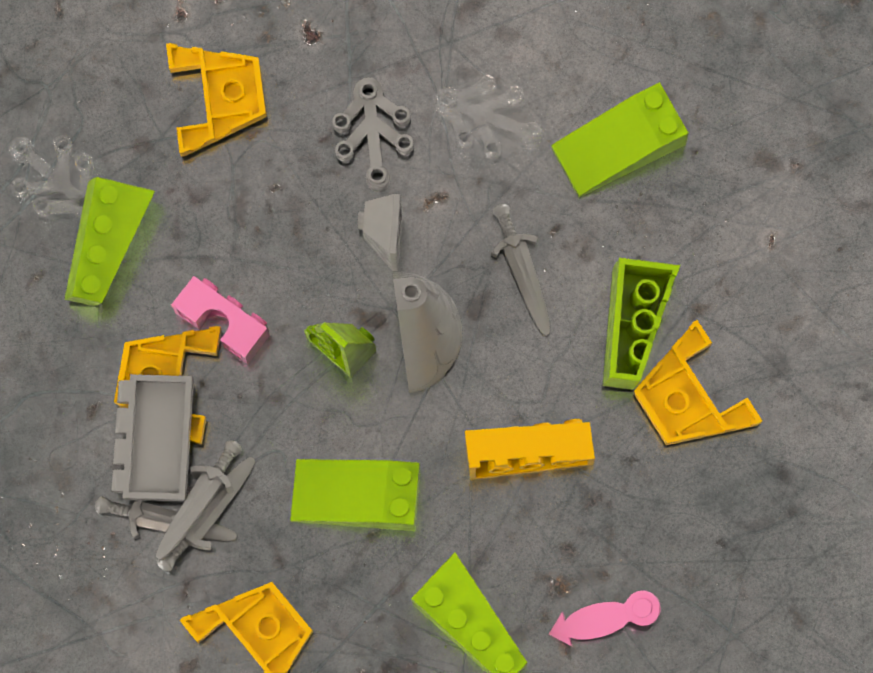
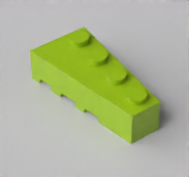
M619 258L612 270L603 386L633 390L641 381L680 265Z

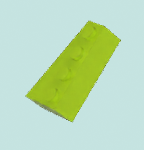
M95 177L88 181L64 300L90 306H96L103 302L155 191L100 177Z
M454 552L411 598L412 604L486 673H522L527 667V661Z

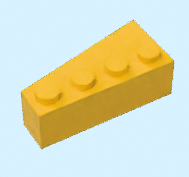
M582 419L564 421V424L551 425V423H539L524 427L514 426L465 431L470 480L594 465L595 461L590 422H582Z

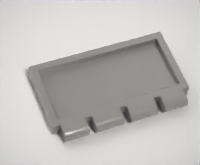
M130 374V380H120L118 382L117 403L128 404V408H117L115 434L126 435V439H115L113 464L124 465V470H113L112 493H123L122 498L124 500H186L194 378L192 376Z

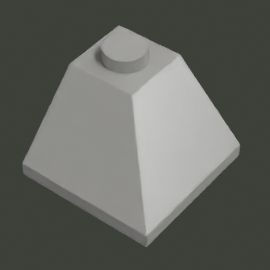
M392 194L365 201L364 211H359L358 229L363 230L364 240L392 271H398L403 215L400 194Z

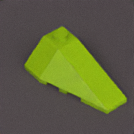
M324 322L308 326L304 330L306 339L351 378L376 352L375 344L373 343L375 338L363 327L358 330L353 324Z

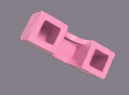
M193 276L171 304L175 313L199 330L212 317L225 318L229 322V326L220 341L225 349L248 365L270 336L266 328L267 322L255 313H252L251 316L241 310L243 305L229 295L227 298L217 293L218 287L208 279L204 278L200 281Z

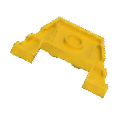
M173 43L166 44L170 73L201 69L208 122L176 127L181 157L187 156L267 117L258 57L222 51L220 53L209 52L197 47L184 48L178 47L177 44Z
M698 320L690 325L683 336L677 340L670 351L657 363L633 392L666 446L754 427L762 423L761 417L748 397L719 413L687 364L686 360L712 345L711 340Z
M213 326L200 331H184L182 334L166 337L162 335L125 342L114 403L122 408H128V404L117 403L118 382L120 380H130V374L181 376L186 352L217 356L222 332L221 326ZM192 414L190 442L202 446L206 424L205 416Z
M273 582L235 596L233 599L218 605L215 604L207 607L205 610L193 615H187L179 620L198 644L220 625L226 623L263 668L264 673H288L313 633L312 629Z

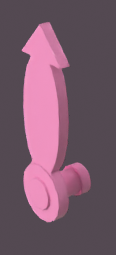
M637 591L631 594L624 604L619 602L592 604L572 613L566 620L562 612L549 635L572 646L570 638L590 640L604 637L624 628L629 622L640 626H647L658 619L661 605L653 593Z

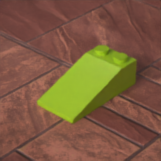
M659 82L619 103L555 142L551 147L580 198L685 146L689 133Z
M296 459L290 521L415 531L420 463L391 460Z

